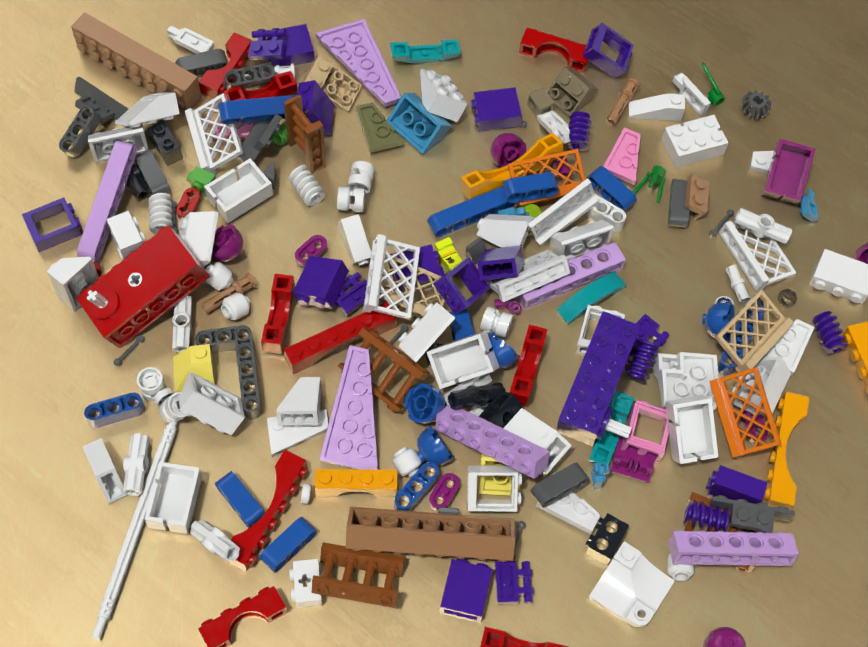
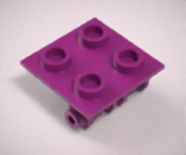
M620 436L610 472L649 483L654 469L656 454L648 451L645 455H639L637 453L638 448L628 445L625 451L621 450L624 437Z

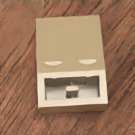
M318 56L310 64L300 82L316 80L333 102L334 108L349 112L362 87L361 83L321 56Z

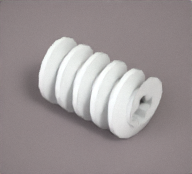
M301 165L292 171L289 181L293 184L301 199L304 200V203L307 206H314L321 202L325 197V193H322L323 188L315 181V177L308 170V167Z
M156 193L149 197V230L154 234H157L161 228L167 225L170 227L173 225L171 221L173 219L171 208L172 196L170 194Z

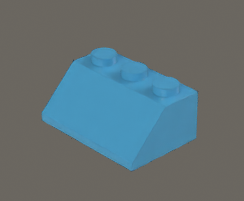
M404 93L386 120L390 126L392 125L401 136L422 154H425L442 141L452 126L443 117L429 113L422 104V99L415 93Z

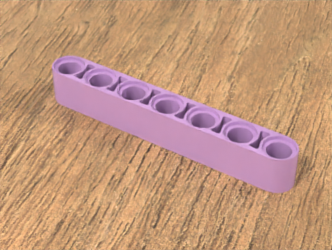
M121 141L115 142L77 249L78 257H90L94 262L100 260L110 232L107 219L116 215L136 157L137 147L135 144Z

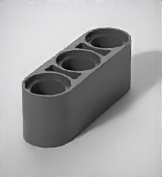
M215 49L180 57L175 61V64L200 78L203 77L207 70L223 68L228 64L224 50Z
M264 63L230 70L225 74L223 87L226 90L238 86L246 89L268 84L272 81L275 69L271 64ZM262 71L268 72L270 76H264ZM244 75H251L253 79L248 80ZM232 78L236 83H229L227 79Z
M90 106L82 107L59 142L60 150L69 157L76 158L81 154L88 143V135L94 133L101 121L100 115Z
M147 150L136 155L134 161L151 195L170 193V186L152 151Z
M672 179L668 226L683 228L688 226L689 209L685 208L686 180Z
M573 463L538 482L531 488L530 492L542 508H546L582 488L588 483L590 478L578 463Z

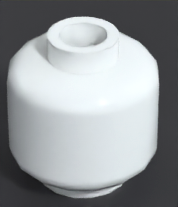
M222 263L209 264L205 268L211 276L205 282L214 289L225 290L231 285L233 281L232 271Z
M239 292L224 298L221 311L227 319L238 320L249 313L251 303L247 296Z
M407 446L393 455L395 458L392 460V463L401 476L409 475V477H412L422 464L416 451L413 448L408 449Z
M671 554L667 556V572L674 580L686 581L694 574V565L673 564Z

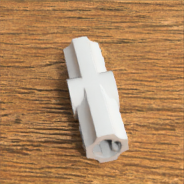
M740 208L734 219V223L751 229L752 233L759 238L767 236L786 244L792 233V229L774 222V219L768 214H761L759 216Z
M187 295L174 306L172 350L178 353L190 347L192 296Z
M136 433L131 436L129 453L123 462L125 472L123 493L125 495L139 496L142 494L144 475L149 471L147 454L150 438L148 435Z
M202 519L195 521L191 525L190 533L214 555L217 554L227 562L235 561L238 558L240 548L230 541L218 528L212 527Z

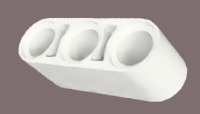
M595 194L599 203L584 215L594 221L604 220L612 224L614 227L613 232L621 231L625 223L626 213Z

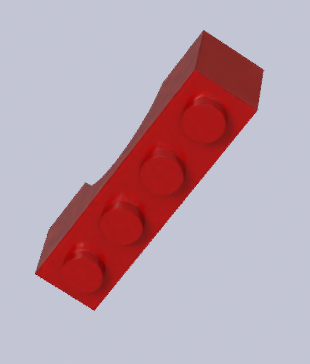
M526 28L520 42L519 54L536 58L538 55L546 52L557 53L566 60L567 67L574 68L581 73H585L589 62L583 56L586 48L585 44L560 38L536 29Z
M235 32L225 44L227 56L230 58L229 63L221 69L206 71L199 81L201 94L214 99L226 90L223 87L225 74L230 70L245 67L246 61L249 58L251 39ZM232 78L227 79L229 83L235 82Z
M291 71L275 75L272 81L261 89L245 90L238 86L225 90L223 93L227 96L228 101L297 95L298 91L294 76Z
M274 274L270 312L267 323L264 324L261 339L263 352L282 354L293 299L292 293L295 288L294 276Z
M530 324L509 392L514 394L520 404L527 407L548 329Z
M275 586L271 588L265 587L255 597L243 599L239 606L224 610L220 613L221 616L216 619L204 621L198 630L207 647H228L231 645L232 630L241 620L248 617H258L270 623L285 615L287 608Z
M489 627L484 628L480 647H568L551 642L534 643L520 640L509 635L506 631Z

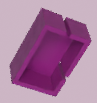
M779 139L774 149L773 160L770 163L761 195L775 199L781 196L782 201L797 205L802 199L816 149Z

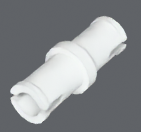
M731 265L726 268L725 271L731 281L730 286L734 289L739 303H745L751 298L745 287V280L741 278L737 265Z

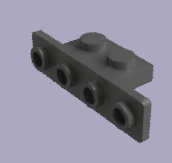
M76 78L74 92L82 98L76 100L75 107L81 109L84 106H90L100 115L101 124L113 118L118 120L129 110L83 78Z
M275 114L271 120L257 121L241 145L243 154L236 158L242 162L250 158L254 161L263 147L267 148L271 143L272 138L270 136L272 133L276 134L281 127L279 122L282 117Z
M721 495L712 497L709 502L713 508L719 506L722 510L726 508L731 511L730 526L766 533L773 532L774 519L791 521L795 516V511L789 510L787 507H770L766 503L753 504L748 503L744 499L731 500Z

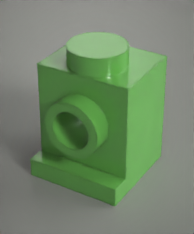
M197 166L187 176V182L190 183L191 187L196 188L199 192H203L205 197L204 186L216 179L215 174Z

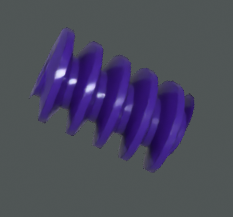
M576 111L570 116L568 126L570 142H567L566 145L572 150L585 151L587 149L589 132L591 130L590 126L592 124L589 113Z
M831 311L820 313L812 319L815 330L818 332L817 335L821 339L820 342L824 345L823 350L827 354L840 352L848 346L847 342L841 343L846 338L845 336H838L843 331L842 329H836L840 326V323L834 322L837 320V316H830L832 314Z
M637 339L641 346H634L638 353H631L630 356L635 360H628L627 363L632 367L625 368L624 370L628 375L646 382L642 377L649 376L645 368H652L648 361H655L651 354H658L654 347L661 346L645 339Z
M693 499L686 506L683 523L685 524L690 519L691 526H694L696 521H698L699 528L707 524V530L715 526V532H718L720 528H723L725 532L729 521V509L725 508L721 513V507L717 506L713 511L712 504H708L705 508L704 502H700L697 506L696 500Z

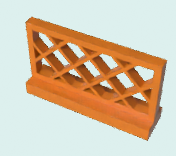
M578 149L508 164L510 178L518 177L514 174L513 167L516 166L525 169L522 176H525L527 171L533 175L537 174L529 169L532 163L537 162L543 166L539 174L543 172L544 168H547L554 173V176L557 175L564 179L562 185L558 186L559 192L555 196L515 203L516 208L525 204H537L560 199L585 181ZM574 154L576 162L573 166L564 161L567 155ZM554 158L560 162L556 170L547 165L550 159ZM562 164L571 169L567 177L558 172ZM573 171L579 174L580 182L575 183L568 179Z
M758 367L709 381L732 458L781 445ZM754 373L756 381L753 387L744 383L747 374ZM733 379L738 382L734 392L728 390L725 381ZM741 385L751 389L747 399L737 395ZM754 391L761 395L762 400L759 406L749 401ZM735 397L744 401L740 412L733 408L732 403ZM747 404L757 409L753 418L743 414ZM760 411L767 414L768 420L765 425L756 421ZM741 416L751 421L746 431L739 427L738 422ZM753 423L763 428L758 438L749 433ZM766 430L773 434L775 442L768 444L761 440ZM747 436L756 440L754 447L746 450L744 444Z

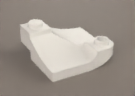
M679 352L677 355L657 354L654 361V377L657 378L662 408H666L665 401L700 395L712 398L713 411L717 408L709 382L719 379L717 355Z
M624 541L588 598L629 625L644 627L649 623L675 581L650 563L642 555V552ZM642 612L644 617L640 618L637 613Z

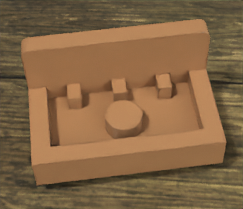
M691 174L687 179L685 208L693 211V218L697 220L708 211L710 182Z

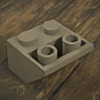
M564 67L547 93L555 102V105L570 117L573 112L579 111L590 102L598 88L574 68Z

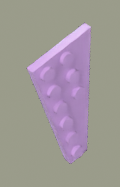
M365 19L316 33V38L385 107L399 102L401 98L400 93Z
M349 346L320 461L352 469L378 470L370 354L368 349Z

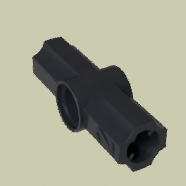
M133 164L126 186L136 200L142 201L147 198L150 191L142 180L137 166Z
M500 382L482 386L470 385L466 389L450 392L448 403L451 409L454 410L475 405L485 406L487 403L492 402L501 391H505V388Z

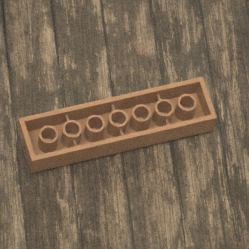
M84 12L71 26L79 51L89 54L96 61L103 62L108 68L115 69L122 76L129 77L136 84L146 87L151 93L175 92L179 109L187 110L193 108L202 98L196 75Z
M350 507L346 527L345 548L354 551H388L395 554L413 553L419 556L428 554L437 557L455 556L460 559L469 557L478 560L496 559L501 562L513 561L515 522L511 518Z

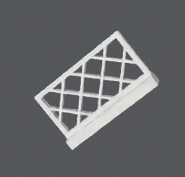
M224 93L195 110L189 108L185 111L200 167L213 174L217 173L216 169L243 154L235 124H220L219 110H216V107L221 101H228ZM209 110L206 118L203 119L201 113ZM214 112L218 113L215 122L210 121ZM208 124L213 125L210 133H206ZM218 126L222 127L220 135L216 136L215 132ZM227 130L232 132L229 139L224 138ZM213 138L217 139L214 148L210 147ZM222 141H225L227 144L224 150H219ZM234 144L237 150L228 153L231 145ZM217 152L221 153L220 159L215 162L214 158Z
M587 178L528 223L531 236L540 247L550 241L551 236L555 233L563 231L599 203L598 198L594 194L591 181Z
M732 221L725 222L719 231V235L756 292L761 289L763 290L767 285L796 275V271L774 239L767 236L764 237L768 241V244L759 241V237H756V240L747 236V233H752L751 229L732 223ZM736 228L745 230L744 235L740 234ZM745 241L754 244V248H749ZM757 246L767 249L766 254L756 251ZM769 251L776 253L778 259L768 256ZM755 256L764 259L763 264L759 263ZM767 261L775 263V269L766 266ZM779 265L785 267L788 273L779 271ZM764 271L774 274L773 278L769 279Z
M377 235L372 245L363 311L369 313L376 311L405 319L411 318L420 247L386 239L385 235ZM387 245L394 247L397 253L390 256L386 251ZM406 250L414 252V257L410 261L403 254ZM398 255L405 263L400 267L393 260ZM388 261L395 269L389 274L384 269V264ZM406 266L411 271V276L407 279L401 272V269ZM396 272L402 279V282L397 285L390 277ZM385 279L392 286L388 291H385L381 286V282ZM404 283L409 289V293L405 296L398 288ZM393 290L400 297L396 302H393L388 295ZM385 297L390 306L387 308L378 306L380 298ZM402 301L407 307L406 313L399 311L396 304Z
M545 250L524 259V265L517 277L489 279L486 282L499 294L500 300L505 302L570 274L566 256H557L550 250Z

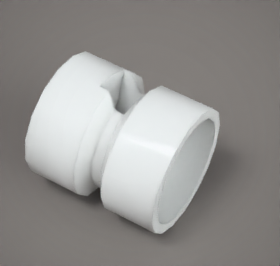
M365 161L354 162L351 166L347 187H350L351 190L363 188L365 189V195L369 194L375 172L374 166Z
M339 186L337 210L348 211L352 209L353 212H363L365 189L354 188L351 190L350 187ZM351 196H355V203H351Z
M488 306L482 318L480 330H486L489 333L494 331L495 335L506 338L514 315L506 312L500 314L498 309Z
M153 367L145 368L139 372L137 384L141 395L147 401L155 402L154 396L160 390L166 388L161 372Z
M181 392L172 394L161 403L159 414L165 422H179L187 416L180 410L179 397Z

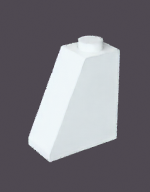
M359 214L341 219L337 223V227L352 264L358 263V266L369 263L371 250Z
M489 214L484 219H480L477 225L479 229L477 236L501 248L523 247L530 231L528 223L535 218L532 216Z
M320 377L299 378L276 410L278 426L318 425L322 394Z
M102 438L82 446L108 504L127 496L123 493L124 486Z

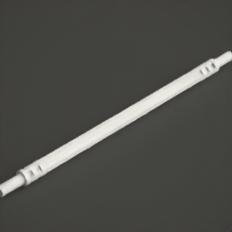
M169 422L163 432L97 614L98 621L91 637L95 640H100L106 621L110 619L145 521L153 484L156 483L155 476L159 462H166L177 432L176 426L178 422Z

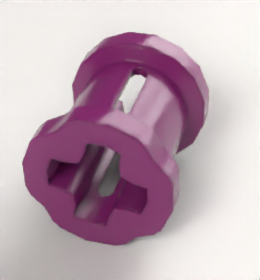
M555 159L552 162V166L557 169L560 162ZM562 164L558 172L567 177L571 169Z

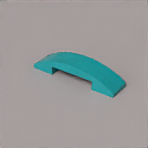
M458 39L441 40L440 45L408 46L407 42L390 43L392 59L406 63L424 64L441 62L461 55Z
M616 272L607 274L578 291L565 301L556 312L569 325L583 316V312L587 310L588 305L594 306L607 296H613L620 292L627 285Z
M616 391L610 405L613 410L609 419L625 424L634 397ZM605 430L601 440L597 439L589 461L601 463V466L610 463L620 435Z

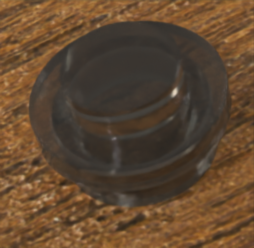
M792 289L780 291L778 294L779 303L785 307L795 305L797 301L795 291Z

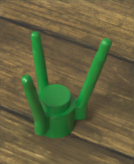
M703 62L704 71L713 86V89L708 92L707 99L713 106H718L726 98L719 90L714 78Z
M658 165L653 166L651 172H647L644 179L632 192L636 194L649 179V188L653 184H660L656 201L660 203L663 185L666 181L664 178L666 170Z

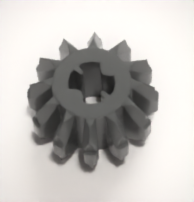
M755 90L753 93L749 91L742 98L741 110H743V115H748L749 119L751 117H754L755 120L758 118L763 119L769 114L771 107L769 95L764 96L763 92L758 93Z

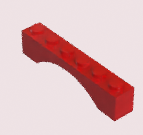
M386 302L379 306L387 308L390 304ZM376 311L364 312L283 349L285 360L294 375L311 367L319 359L336 348L363 338L359 335L362 328H370L378 335L396 328L397 316Z
M287 450L283 451L275 465L276 489L269 508L253 526L244 532L234 535L231 539L240 550L238 558L235 561H230V563L247 571L249 566L252 567L258 557L256 555L257 552L266 545L268 533L277 526L279 514L285 512L289 497L294 496L298 489L297 483L300 478L304 479L308 472L306 459Z

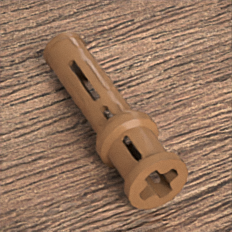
M626 79L624 88L619 91L617 102L606 118L607 124L615 126L627 103L633 100L635 91L640 88V83L636 79Z
M248 272L242 279L237 282L233 281L227 289L201 303V306L206 314L221 306L224 298L238 292L244 295L245 291L252 287L256 288L257 284Z

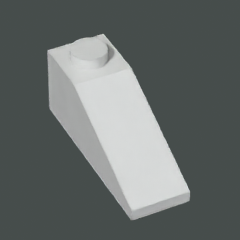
M667 93L631 101L628 103L629 118L681 121L685 111V95Z

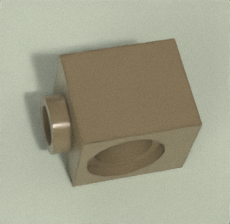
M545 88L534 90L528 95L527 105L536 118L540 114L554 110L555 102Z

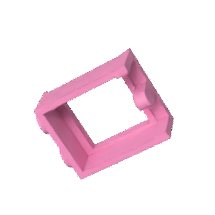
M636 400L630 409L627 426L632 427L628 439L623 438L621 450L625 451L628 445L638 448L637 453L639 455H645L648 451L657 454L655 461L659 462L665 454L669 434L668 423L671 422V420L667 419L666 408L649 405L648 402ZM638 413L664 422L659 444L633 436Z

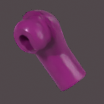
M513 298L502 302L500 299L494 300L495 309L506 308L513 314L521 311V305Z

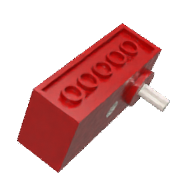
M167 225L161 228L151 239L146 240L136 251L128 254L122 262L114 265L107 274L99 277L93 285L84 289L76 299L103 338L121 348L211 276L183 238Z

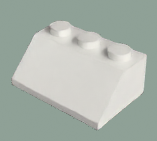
M143 124L139 127L113 129L88 135V143L95 163L109 160L116 141L135 144L137 147L136 154L149 150Z
M216 211L190 212L187 216L181 218L178 226L180 228L179 235L204 267L211 261L218 212Z
M604 220L591 221L584 226H576L569 231L555 233L551 236L549 246L554 254L557 256L564 255L568 261L572 257L582 256L587 251L597 250L604 244H610L614 227Z
M824 249L814 267L809 285L818 290L832 293L834 296L863 304L868 297V264Z
M90 257L61 258L58 262L53 263L47 271L59 300L74 312L81 307L76 297L84 289L93 285L99 278L93 260Z
M437 302L434 305L430 303L424 310L426 314L423 318L420 319L418 317L411 324L413 329L408 334L404 332L398 339L400 342L398 347L415 362L420 359L455 319L453 315Z
M782 356L761 358L753 367H758L772 413L791 375ZM754 373L747 374L744 383L753 387L756 381ZM736 382V384H735V386H734L732 392L735 391V389H736V387H737V385H738V382ZM741 385L737 395L747 399L751 389ZM754 391L749 401L759 406L762 400L761 395ZM735 397L732 404L742 408L744 401ZM749 404L745 408L746 411L755 414L757 410ZM760 411L758 415H762L765 413Z
M192 372L188 374L179 397L180 410L187 416L192 415L198 418L205 425L210 424L221 433L232 435L245 418L241 398Z

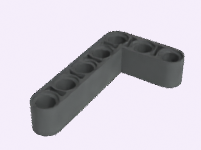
M246 325L199 331L195 336L196 345H205L201 344V342L209 341L207 344H210L212 354L236 350L244 415L251 420L257 419L261 415L262 410L251 329ZM241 336H248L245 339H240ZM223 338H228L227 341H220ZM243 353H250L248 356H242ZM246 370H251V371H252V372L249 373V374H244V372H245ZM247 388H254L251 392L245 391ZM251 405L256 406L253 410L247 409Z

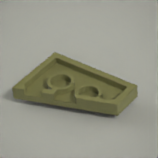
M373 102L356 106V112L370 153L405 145L404 139L399 137L394 127L389 125L385 120V116Z

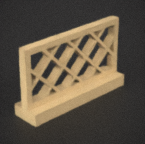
M393 258L396 265L397 263L400 266L405 264L402 259ZM417 266V272L419 273L416 274L417 288L414 289V292L419 290L423 300L413 301L411 315L422 319L426 314L424 310L428 306V300L437 298L438 303L442 307L445 300L443 297L440 300L439 296L441 295L433 285L441 276ZM392 268V269L387 270L386 272H387V273H390V272L394 271L395 269ZM424 274L428 277L430 283L420 286L417 276ZM400 278V280L395 281L394 283L399 284L400 282H402V279ZM386 279L387 285L382 286V287L384 288L385 291H388V290L385 289V288H388V287H389V289H391L392 286L390 285V283H389V282L387 281V279ZM404 283L402 285L405 292L402 294L407 295L409 291L407 290V287ZM431 285L435 295L425 298L422 289ZM394 291L388 293L393 302L400 299ZM385 297L379 299V302L386 303L387 300ZM402 301L396 304L399 310L406 313L407 307Z
M761 289L755 293L714 338L737 364L735 369L739 373L753 368L794 322L790 317L784 318ZM759 297L763 301L764 308L757 307V299ZM747 310L753 311V320L747 319ZM758 311L764 312V321L758 320ZM769 313H773L777 318L775 322H769ZM736 321L742 322V331L735 330ZM747 323H753V333L747 332ZM758 324L764 325V334H759ZM725 333L731 334V343H727L722 337ZM736 334L742 335V345L736 344ZM747 336L754 337L753 346L748 345ZM736 348H743V357L741 359L736 354Z

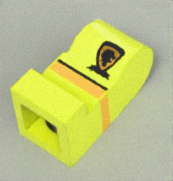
M450 237L435 243L434 251L437 250L439 261L446 272L462 261Z

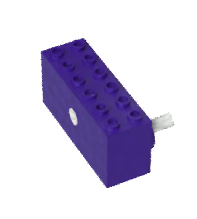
M602 312L558 419L556 429L558 433L590 446L594 445L596 438L601 440L605 430L628 439L632 427L609 419L613 410L609 405L636 341L640 325L610 313Z

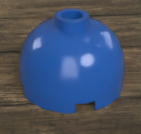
M716 303L708 309L707 314H703L702 324L706 326V331L712 338L734 317V305L732 303ZM725 333L722 337L729 341L731 334Z
M491 331L488 334L492 345L489 350L490 352L494 351L499 368H507L513 365L520 355L505 341L495 336L494 332Z
M421 383L409 390L404 405L405 409L408 410V417L412 421L429 424L435 422L437 414L445 408V400L439 389L432 385Z
M431 425L420 433L417 438V448L419 450L417 454L422 462H432L437 466H441L454 458L451 451L446 449L447 445Z

